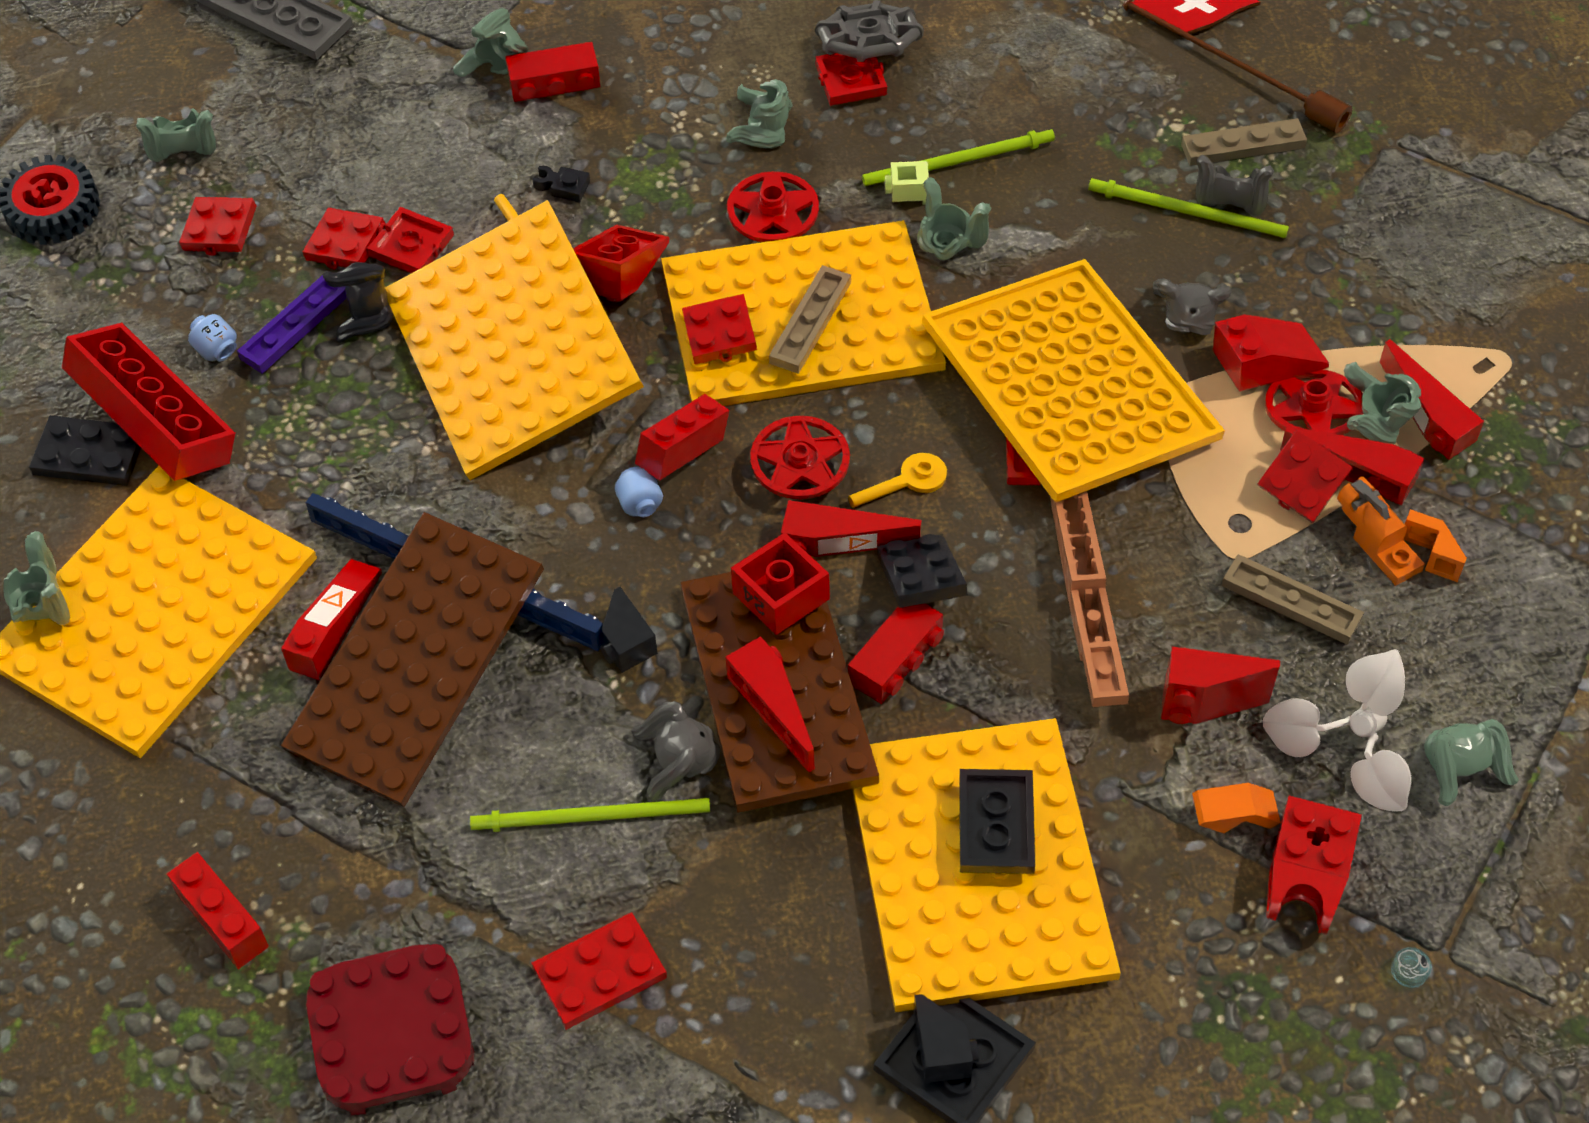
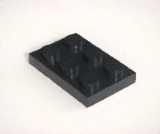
M50 415L29 468L32 475L128 486L141 447L117 423Z
M927 534L918 539L907 541L894 540L885 545L877 546L878 559L899 608L968 596L967 583L943 534Z
M959 770L960 873L1035 874L1033 770Z

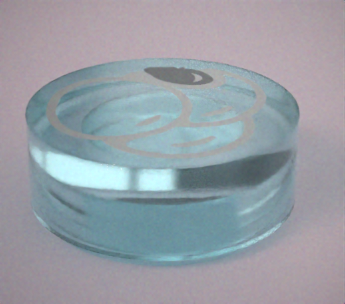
M1413 947L1403 948L1398 951L1391 964V972L1395 980L1401 985L1410 988L1423 985L1432 970L1431 960L1427 954Z

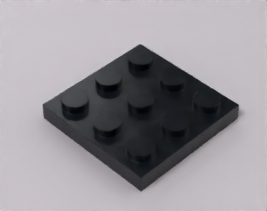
M971 998L959 999V1003L940 1005L941 1008L967 1025L969 1039H976L979 1062L973 1063L971 1078L925 1083L913 1013L876 1060L873 1070L948 1123H979L1033 1052L1036 1042Z

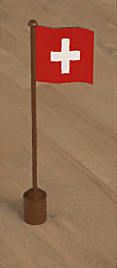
M1124 1L1123 8L1125 10L1131 9L1305 102L1303 106L1305 117L1335 133L1341 132L1348 123L1353 108L1345 102L1322 90L1317 91L1315 94L1311 93L1307 97L1190 35L1212 27L1242 10L1259 6L1261 4L1260 1Z

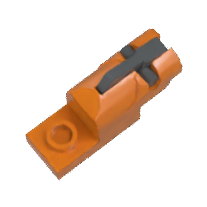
M1364 477L1358 478L1352 484L1348 483L1339 492L1337 500L1342 505L1344 513L1357 526L1353 539L1395 586L1422 572L1425 563L1404 541L1407 526L1392 511L1379 491Z

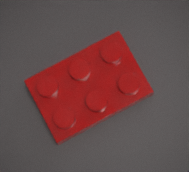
M632 912L531 963L537 978L566 1030L667 978L665 968Z

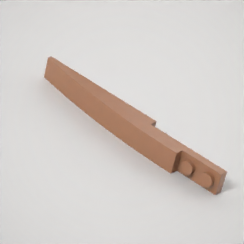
M1087 491L1056 503L1050 496L1069 607L1080 661L1084 663L1092 706L1128 704L1129 692L1106 593V575Z

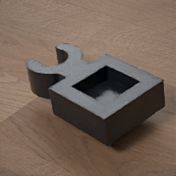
M539 166V177L542 178L533 177L532 179L533 187L536 190L546 191L551 189L553 197L580 203L590 183V173L562 166L557 173L553 172L548 166Z

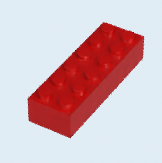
M122 322L66 337L62 369L174 481L230 464L236 433Z

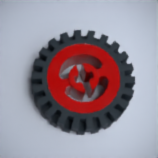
M44 155L45 162L41 163L38 157L31 158L32 166L28 167L24 161L19 164L21 172L13 168L9 172L11 179L4 177L2 181L3 187H0L1 212L12 233L16 232L17 237L22 240L26 237L29 243L34 244L37 237L40 245H47L48 238L50 237L54 244L61 243L59 236L64 234L67 240L74 238L71 231L75 229L81 234L85 231L82 223L90 226L94 222L92 216L97 217L98 215L97 206H100V199L92 175L83 163L77 164L76 159L72 157L66 161L64 155H57L56 161H53L51 155Z

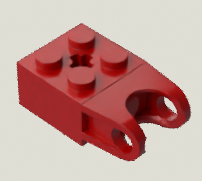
M1288 796L1268 874L1267 919L1276 921L1282 906L1289 901H1304L1312 906L1316 912L1318 933L1327 935L1349 878L1362 814Z

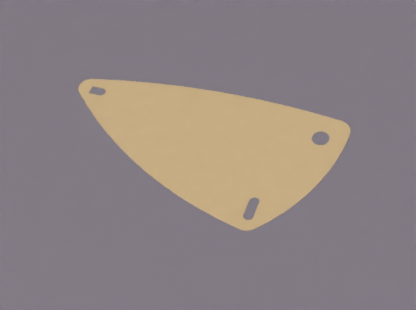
M1398 345L1469 408L1475 405L1512 367L1511 358L1505 352L1496 349L1442 345ZM1384 346L1352 347L1321 351L1329 362V368L1323 370H1329L1345 376L1343 371L1345 365L1357 362L1361 369L1380 382H1386L1387 379L1384 377L1386 373L1380 364ZM1486 357L1495 365L1482 374L1476 373L1473 370V366ZM1226 371L1187 382L1188 386L1225 430L1222 440L1169 459L1171 471L1186 504L1210 539L1225 555L1232 559H1235L1238 554L1251 558L1313 524L1291 508L1288 511L1277 503L1278 499L1257 486L1261 477L1280 453L1285 432L1271 421L1266 412V393L1272 383L1239 391ZM1304 378V379H1300V380H1302V381H1304V382H1307L1308 380H1311V379H1322V378ZM1342 386L1339 396L1356 402L1354 396ZM1280 388L1273 397V406L1288 399ZM1410 418L1399 429V435L1394 445L1417 454L1430 443L1424 438L1413 418ZM1332 419L1330 429L1347 423L1349 419ZM1303 420L1287 421L1294 426L1308 429ZM1352 430L1343 435L1369 440L1357 430ZM1344 480L1315 522L1342 506L1337 500L1338 494L1348 483L1352 484L1351 482ZM1236 514L1247 516L1252 522L1251 529L1245 533L1234 532L1228 525L1230 517Z

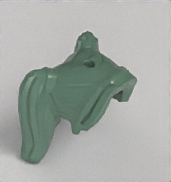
M500 8L489 13L477 25L472 27L471 34L478 39L475 42V46L453 67L454 74L465 77L480 65L491 63L493 65L490 70L491 72L505 75L508 74L505 56L528 52V46L525 45V42L510 25V13L507 9Z
M774 79L760 84V88L767 92L744 87L743 84L738 87L737 98L745 104L752 105L748 125L733 127L727 133V143L741 142L750 146L772 149L781 146L785 142L784 127L789 111L793 107L785 83Z
M192 108L189 116L179 121H170L164 117L157 116L153 118V124L145 118L137 119L136 127L141 132L144 150L148 158L154 162H161L167 159L169 155L182 151H195L199 154L211 155L216 150V138L211 126L213 114L209 110L201 111L199 114Z
M927 178L923 183L927 194L925 203L926 216H924L920 223L917 235V242L920 248L925 252L933 253L939 260H948L966 247L979 249L985 245L989 235L988 219L992 209L990 204L984 202L978 204L970 216L965 210L954 204H942L939 184L934 178Z
M1357 362L1345 365L1343 371L1347 380L1355 388L1363 391L1362 410L1364 413L1350 417L1347 427L1351 430L1359 431L1369 440L1395 444L1399 435V429L1410 418L1415 416L1421 408L1419 400L1421 389L1413 378L1404 374L1392 375L1387 373L1384 376L1387 381L1380 382L1361 369Z
M39 531L31 532L25 539V550L29 561V568L25 572H19L15 568L4 578L3 592L5 601L9 606L13 623L49 618L58 625L65 626L69 623L70 613L57 583L54 557L46 545L43 534Z
M1496 719L1482 721L1477 725L1458 723L1435 730L1426 738L1424 744L1425 754L1436 771L1440 785L1438 802L1444 806H1449L1456 800L1458 794L1457 776H1470L1490 767L1498 780L1506 785H1514L1519 781L1513 769L1511 747L1504 726Z

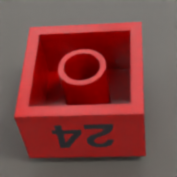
M785 532L731 567L733 594L775 635L830 600L829 573Z

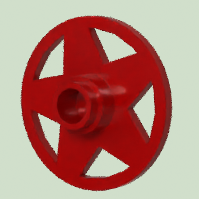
M776 171L762 172L742 180L734 187L727 201V213L732 226L749 239L758 242L800 237L814 225L819 214V200L813 187L796 175ZM763 181L760 192L744 191L749 186ZM783 181L797 185L802 190L786 191ZM812 205L811 214L802 224L797 212ZM734 207L749 213L744 225L735 215ZM774 226L785 233L764 234L763 232Z
M1322 369L1273 382L1266 393V412L1271 421L1283 431L1286 430L1287 426L1297 427L1287 421L1303 420L1309 430L1344 435L1352 431L1347 427V423L1330 429L1332 419H1349L1352 416L1364 414L1362 410V391L1350 384L1345 376L1329 370ZM1304 378H1322V379H1311V380H1308L1307 382H1304V381L1300 380V379H1304ZM1342 386L1354 396L1356 402L1339 396ZM1280 388L1288 399L1273 406V397Z
M790 416L769 424L757 435L750 453L751 468L759 483L770 492L790 499H810L824 495L839 485L849 468L850 451L843 434L827 421L811 416ZM807 425L822 429L831 436L813 438ZM787 427L784 440L765 441L772 433ZM842 452V464L834 476L826 462ZM758 459L776 466L771 481L760 469ZM801 480L816 486L806 490L790 489Z

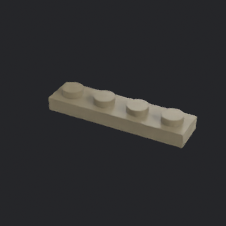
M1296 118L1182 136L1181 146L1189 166L1197 165V159L1201 155L1207 156L1213 163L1306 148L1307 138L1299 119Z
M824 265L821 266L771 351L769 364L797 374L800 373L851 284L850 274Z
M1239 554L1225 574L1221 585L1347 645L1364 615V612Z

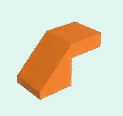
M1410 509L1405 522L1407 531L1404 540L1432 550L1425 571L1458 582L1467 558L1445 522Z
M1242 783L1201 789L1192 793L1199 826L1226 833L1245 821L1269 829L1281 823L1272 790L1251 783Z

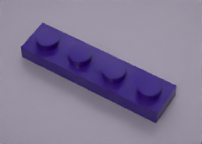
M322 275L237 350L239 359L263 374L347 298L345 287L328 286Z

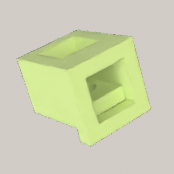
M927 161L891 162L890 175H885V194L892 195V202L922 201V205H925L927 194L923 183L929 178Z

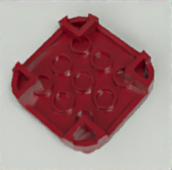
M439 944L412 945L340 962L324 970L317 971L312 975L310 987L307 991L306 1007L316 1072L327 1101H331L336 1107L350 1111L351 1115L366 1114V1108L438 1090H441L442 1094L446 1095L457 1090L456 1085L468 1074L471 1065H474L475 1051L468 1024L461 980L452 957L446 953L443 946Z

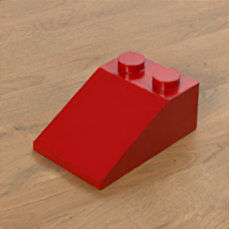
M616 224L573 249L596 294L606 297L609 301L619 302L638 290L669 244V237Z
M1246 314L1215 322L1213 352L1239 391L1329 368L1328 360L1302 323Z
M1172 646L1164 681L1161 719L1170 720L1176 724H1198L1268 704L1279 671L1280 660Z

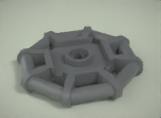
M874 0L871 4L852 7L842 5L837 7L834 14L826 20H821L817 23L815 33L821 38L823 43L822 49L827 54L833 55L837 53L856 58L857 62H864L867 58L891 54L895 57L902 55L907 46L923 37L924 28L917 22L915 18L916 13L912 8L895 7L883 4L881 0Z

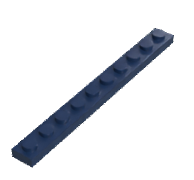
M312 493L305 502L311 522L392 559L396 558L409 537L397 531L389 523H379L368 518L360 510H350L341 506L331 497L324 498ZM532 589L518 613L520 617L599 652L600 646L604 644L602 636L603 623L598 618L588 613L582 614L560 600L553 601L548 599L535 589Z

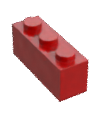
M592 42L505 56L514 102L601 87L599 67Z
M703 394L640 433L635 464L645 469L659 481L723 441L730 410L715 399Z
M926 603L903 608L898 606L848 664V673L852 686L880 704L889 695H896L903 685L904 677L910 670L916 671L924 659L925 652L930 646L935 648L943 638V614Z
M198 852L167 873L178 897L238 970L269 947L261 927Z

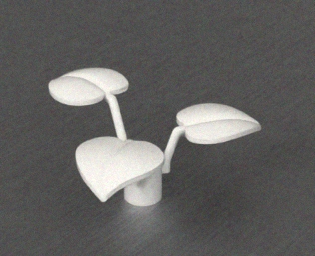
M1394 649L1384 653L1365 656L1355 661L1349 667L1346 674L1348 693L1354 700L1363 702L1361 708L1351 716L1319 725L1320 712L1317 706L1310 701L1299 698L1284 700L1270 708L1262 720L1265 731L1282 752L1293 757L1308 756L1318 748L1320 744L1318 731L1322 732L1350 725L1356 735L1368 738L1364 752L1366 759L1357 761L1351 768V781L1355 791L1363 800L1382 810L1403 811L1407 808L1411 788V773L1408 764L1399 754L1390 750H1380L1372 755L1374 743L1378 740L1376 732L1386 725L1387 715L1394 712L1400 706L1404 696L1405 674L1398 650Z

